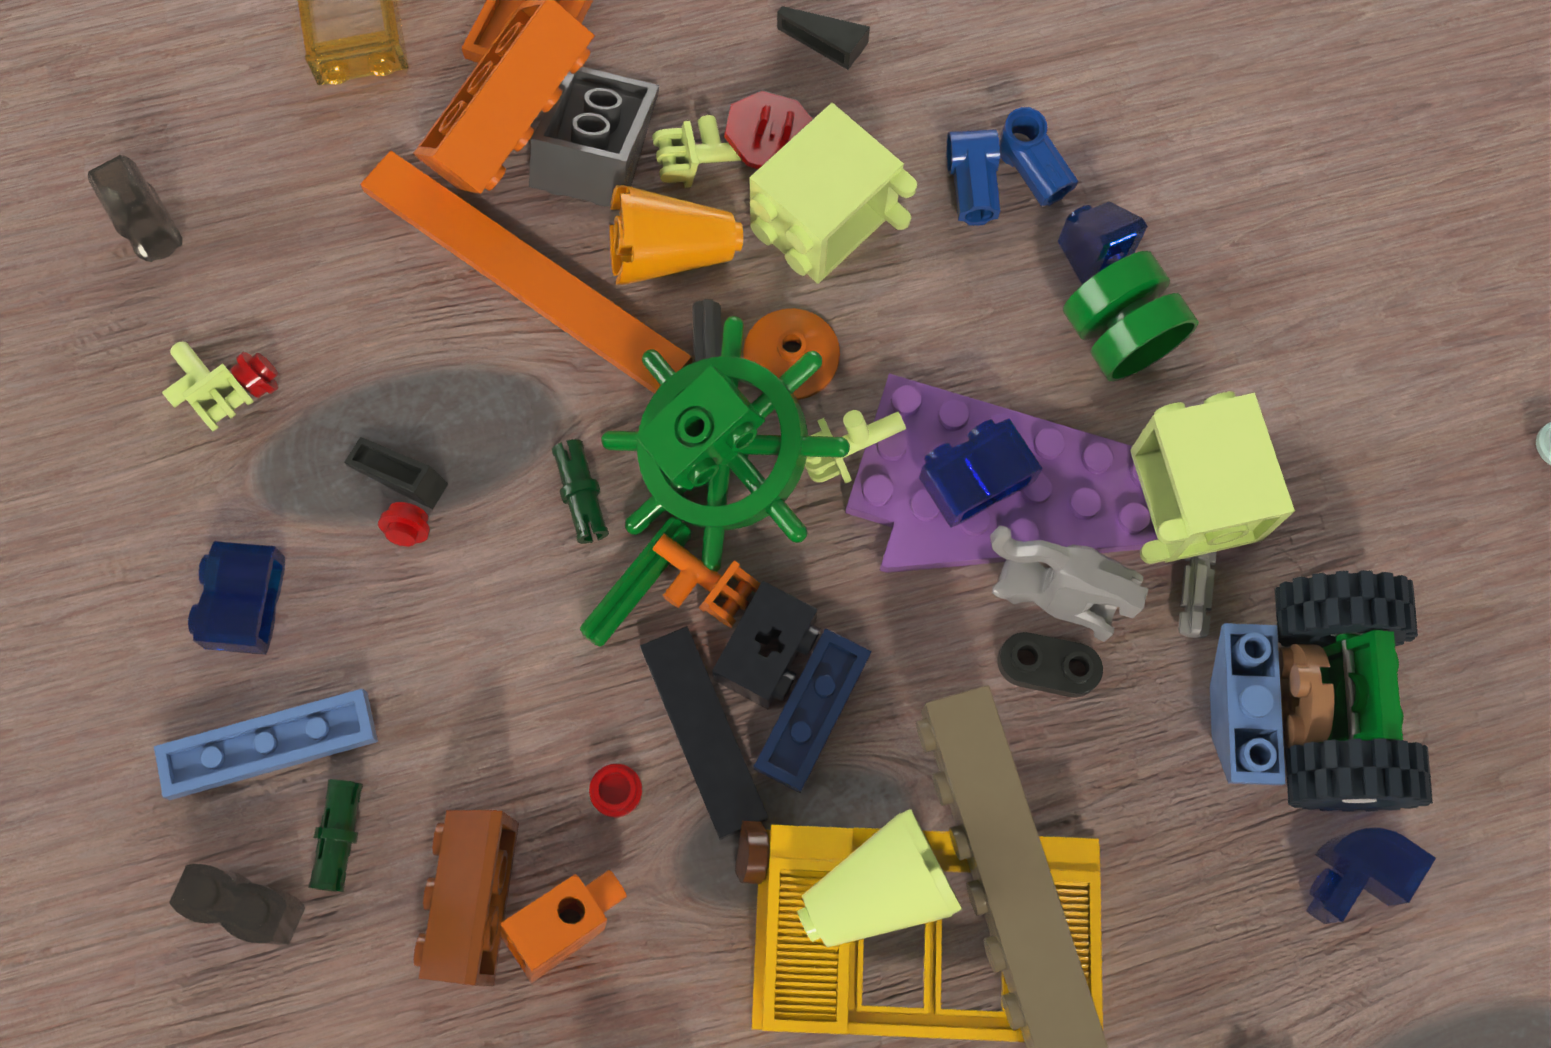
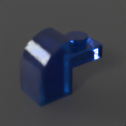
M1365 828L1334 837L1326 842L1315 854L1332 866L1333 869H1324L1314 881L1309 892L1314 899L1306 912L1323 924L1343 922L1363 889L1387 906L1409 903L1436 858L1405 836L1389 829Z

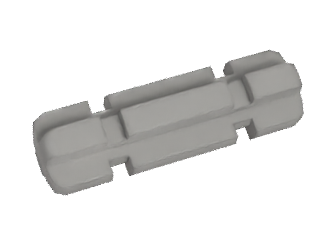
M1217 551L1185 558V561H1189L1190 565L1184 566L1180 607H1185V612H1180L1178 626L1179 633L1184 636L1204 638L1209 634L1211 616L1206 615V611H1210L1212 608L1215 569H1210V565L1216 564Z

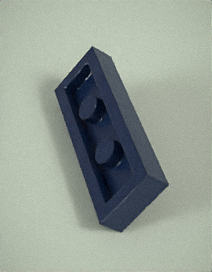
M826 628L824 629L754 765V770L799 793L802 792L872 651Z

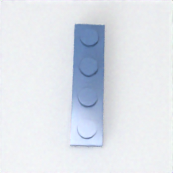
M362 688L154 746L162 796L165 799L173 800L376 743L378 739L368 693Z

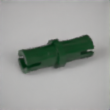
M578 439L567 440L571 460L568 451L564 450V446L560 442L552 448V454L555 456L563 487L560 489L561 499L563 503L569 505L577 534V542L580 544L594 542L589 522L593 534H596L599 541L607 537L609 531L605 525L597 499L600 487L597 480L591 478L583 449V441Z
M329 779L320 827H315L313 838L318 841L308 888L344 892L352 844H357L359 833L354 832L363 784Z

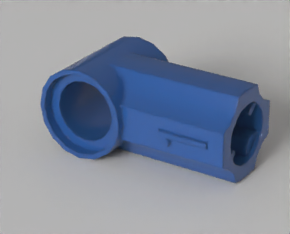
M1020 107L1008 115L1000 134V158L1006 164L1017 169L1041 207L1045 205L1050 206L1063 199L1070 191L1075 189L1079 181L1046 134L1047 122L1045 117L1036 109ZM1013 134H1023L1030 139V141H1021L1017 139Z
M997 130L948 132L946 144L947 168L949 174L954 175L958 221L966 222L968 226L985 225L991 220L998 219L1000 202L997 171L999 168L1000 146Z

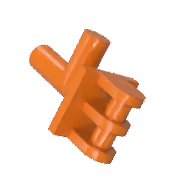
M665 533L652 549L681 571L663 594V597L679 608L698 583L709 591V594L698 608L703 612L707 611L730 628L736 622L733 616L739 608L742 610L746 609L749 605L746 600L752 591L756 593L760 586V583L739 567L740 564L735 560L721 576L719 573L708 569L699 558ZM731 577L739 582L734 590L726 585ZM718 594L727 599L722 607L713 602Z

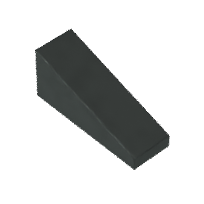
M782 6L777 12L778 30L849 70L868 44L869 26Z
M362 437L359 438L344 462L348 467L432 510L448 486V483L431 466Z

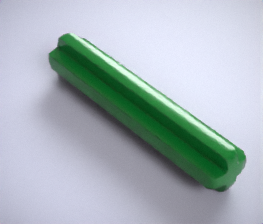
M671 517L666 521L581 625L580 631L587 640L599 647L607 642L670 564L653 551V547L664 533L684 547L691 538V530L685 523L675 517Z

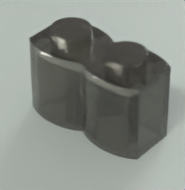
M119 155L88 171V181L114 228L122 237L128 240L139 258L149 262L161 260L170 256L175 249L182 246V235L155 188L146 182L137 164L132 159Z
M205 864L186 865L169 901L176 912L189 920L223 926L231 935L246 942L280 946L290 944L305 910V906L301 901L286 891L253 884L239 873Z

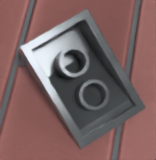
M581 67L574 74L569 72L558 86L563 90L559 100L548 112L544 113L531 138L529 187L544 190L553 195H565L590 201L599 206H611L612 194L616 185L629 187L632 185L659 93V85Z

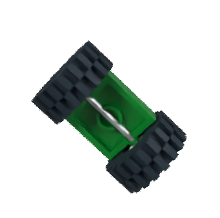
M1361 570L1359 573L1336 571V574L1332 575L1317 573L1312 574L1311 578L1301 576L1293 578V582L1285 581L1281 583L1280 587L1275 588L1278 643H1281L1284 647H1290L1293 644L1321 646L1330 664V667H1320L1322 683L1333 684L1334 716L1328 740L1318 743L1308 742L1304 743V745H1294L1285 749L1288 805L1306 810H1342L1345 812L1365 810L1370 812L1400 810V808L1413 809L1418 808V806L1432 804L1428 746L1418 742L1408 743V741L1403 740L1402 725L1404 716L1400 706L1397 673L1399 659L1395 650V646L1403 645L1404 641L1411 642L1415 640V637H1418L1413 581L1407 580V577L1403 575L1393 576V573L1390 572L1373 574V571Z

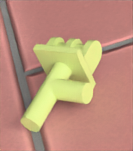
M702 116L697 121L702 144H695L690 121H683L682 128L661 129L652 135L653 144L659 147V150L656 152L657 162L663 165V168L659 171L661 181L665 183L683 182L684 188L692 187L700 163L742 161L728 142L721 143L714 116Z
M181 341L172 346L170 350L171 355L186 373L185 376L162 392L174 408L187 400L206 425L214 432L219 428L216 424L227 415L230 419L237 415L234 410L244 402L248 406L254 402L224 364L210 372L187 342Z
M851 410L847 412L843 417V422L848 434L842 437L848 440L850 450L844 457L906 430L899 411L869 425H866L860 411ZM825 419L818 420L821 431L811 436L833 437ZM807 457L805 468L813 481L824 482L840 474L845 484L852 481L843 460L844 457Z

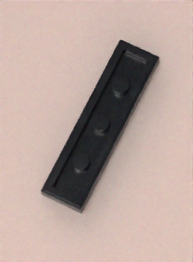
M688 626L640 645L719 840L740 832L742 820L756 822L768 820L766 810Z

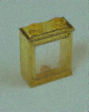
M298 0L306 52L305 60L318 85L328 83L341 84L349 79L371 75L385 76L394 71L409 69L397 0Z

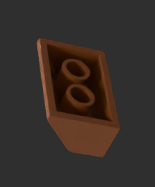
M447 810L445 823L437 824L432 846L433 855L439 856L436 877L428 878L423 897V908L430 911L426 933H419L414 950V966L420 967L418 979L494 987L502 938L500 923L505 919L519 822L505 812L498 810Z

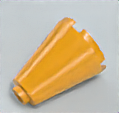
M616 185L613 190L610 210H620L619 215L615 217L614 225H610L609 229L611 268L613 276H617L615 281L617 285H627L732 261L735 251L742 250L743 226L741 222H735L732 212L629 186Z

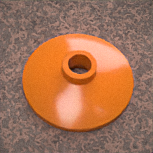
M787 308L773 311L763 316L753 325L745 339L743 358L765 367L779 378L805 353L809 351L818 352L822 357L821 367L793 392L797 400L819 393L832 381L839 366L840 347L833 329L821 317L806 310ZM786 342H797L801 348L797 352L790 353L783 348V345Z

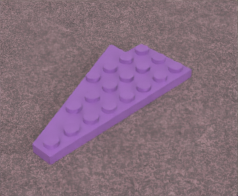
M893 374L888 375L874 422L899 411L906 430L865 448L845 511L847 514L892 527L880 571L890 573L1005 562L1006 559L999 556L992 549L990 535L999 526L1010 528L1011 538L1017 541L1044 540L1064 547L1075 544L1092 547L1100 553L1140 550L1145 543L1158 540L1130 452L1131 445Z

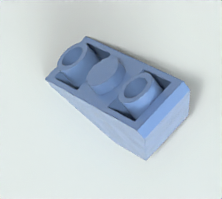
M1224 623L1221 626L1210 682L1211 736L1228 783L1286 784L1277 625Z

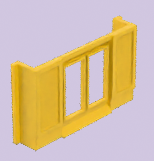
M771 825V830L765 829L769 836L770 855L766 878L761 884H758L752 1029L778 1032L1024 1042L1021 1029H1011L1004 1011L1002 995L1008 994L1009 991L1002 971L1001 1011L941 1009L942 919L924 924L923 1008L863 1006L864 939L832 947H826L821 938L812 942L800 921L797 911L805 907L802 898L805 892L880 829ZM922 830L943 872L971 873L967 859L958 860L948 831ZM1039 836L1103 1030L1099 839Z

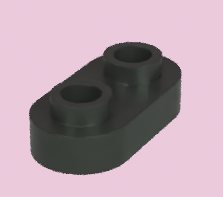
M1028 632L1014 634L1005 641L998 653L997 663L999 671L1009 683L1073 698L1085 696L1099 684L1103 675L1102 661L1091 647ZM1018 651H1030L1035 658L1034 664L1029 666L1022 664L1017 657ZM1072 660L1080 661L1085 666V675L1075 676L1069 669V662Z

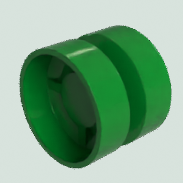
M1150 251L1131 254L1104 268L1080 286L1063 307V313L1082 340L1100 337L1091 348L1090 353L1108 381L1111 382L1130 377L1156 363L1182 344L1199 324V321L1179 293L1160 297L1169 286L1170 279Z

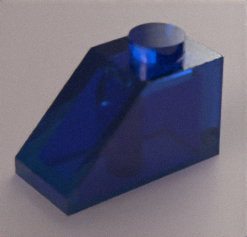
M1110 201L1094 208L1091 205H1085L1068 215L1058 243L1083 285L1104 268L1126 256L1134 254L1148 226L1142 217Z

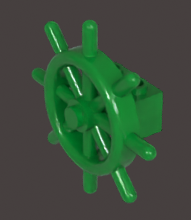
M730 316L724 322L722 350L719 357H711L693 362L675 372L658 351L654 349L645 351L642 355V363L661 386L645 409L639 431H607L601 438V443L607 450L637 451L641 475L649 492L652 494L626 519V531L632 535L640 534L667 510L683 521L704 528L701 561L708 569L715 572L720 570L722 564L725 530L750 526L770 516L792 542L800 543L804 541L808 533L807 528L785 501L797 486L804 471L807 457L840 458L846 456L850 450L848 440L843 437L808 436L804 413L793 394L796 389L821 367V355L816 351L805 353L778 378L765 367L741 358L744 323L738 316ZM738 384L751 385L763 393L750 403L738 389ZM776 410L781 435H757L756 429L766 421L765 418L770 413ZM749 455L778 456L774 468L767 479L748 459ZM730 470H732L751 494L742 500L727 505ZM709 481L707 506L694 503L683 495L687 490L702 486Z

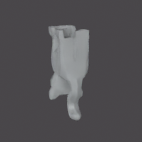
M999 526L990 535L992 549L999 556L1006 559L998 582L992 587V594L999 598L1006 599L1014 605L1023 602H1034L1057 619L1092 629L1094 637L1103 642L1114 633L1115 628L1111 624L1117 607H1119L1120 615L1132 619L1144 608L1148 588L1141 586L1144 577L1135 570L1126 568L1121 563L1101 554L1092 547L1075 544L1064 547L1044 540L1017 541L1011 538V529L1004 526ZM1039 562L1047 563L1050 567L1044 568Z

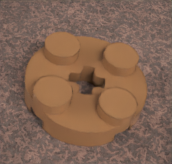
M1293 644L1289 648L1279 647L1282 726L1286 745L1290 748V746L1304 745V743L1324 742L1328 740L1334 716L1333 684L1322 683L1320 667H1330L1328 657L1319 645Z

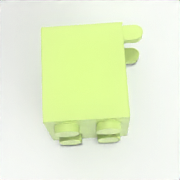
M831 103L749 177L750 227L761 242L766 245L773 244L784 253L787 263L796 273L801 276L807 274L819 284L885 221L898 230H904L910 225L911 215L908 210L898 203V196L900 195L904 198L912 197L916 192L917 181L903 169V162L834 103Z
M1229 391L1207 398L1204 404L1186 408L1182 402L1163 406L1154 412V415L1130 449L1158 540L1145 543L1140 549V557L1145 563L1153 564L1162 561L1167 563L1263 541L1295 512L1255 393L1236 397L1234 392Z

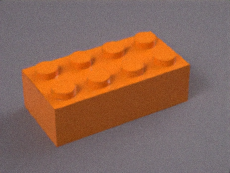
M555 0L523 1L419 144L413 155L458 190L481 194L484 189L492 190L504 176L506 167L502 164L512 150L520 151L532 137L534 128L530 125L540 111L548 112L559 100L563 90L558 86L569 72L572 74L576 73L587 61L591 53L587 46L595 35Z

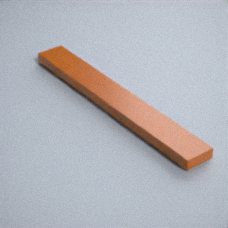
M390 150L361 182L360 185L367 195L654 394L661 385L642 363V355L645 351L649 349L658 351L675 372L692 363V356Z

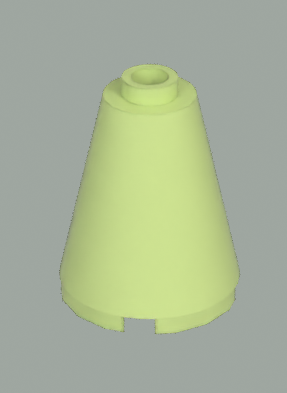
M909 809L896 815L802 895L805 907L798 910L797 913L812 942L821 938L826 947H832L953 917V914L962 910L917 819L912 810Z

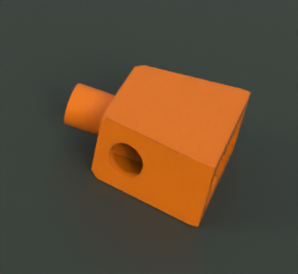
M607 870L586 886L579 876L575 874L501 922L502 940L532 984L603 932L607 923L604 913L627 897L626 892L610 870ZM572 909L580 914L581 920L575 924H568L560 919L559 914L564 910Z

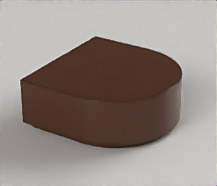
M742 820L735 873L740 883L761 884L765 880L768 871L770 855L769 836L761 822Z

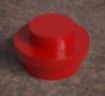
M242 352L236 357L238 363L231 368V372L241 386L250 394L260 398L266 392L272 394L278 389V384L274 379L278 376V371L262 354L256 353L254 356H251L246 352Z
M392 503L388 510L381 514L378 521V526L385 533V537L390 542L399 546L410 547L415 543H422L427 540L430 532V527L427 524L428 514L422 508L411 503Z
M609 764L602 767L595 773L589 786V795L594 807L603 815L613 818L623 817L633 812L639 805L643 793L642 783L637 773L623 764Z

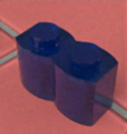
M1010 418L997 424L992 419L984 421L967 434L969 439L967 442L952 447L950 443H945L925 456L924 461L926 464L921 469L919 479L950 528L971 519L993 504L1021 491L1035 482L1043 468Z
M213 542L209 555H204L199 565V581L204 585V590L199 603L191 607L188 617V629L190 634L193 635L194 642L206 650L267 654L273 635L276 604L280 596L285 571V556L275 546Z

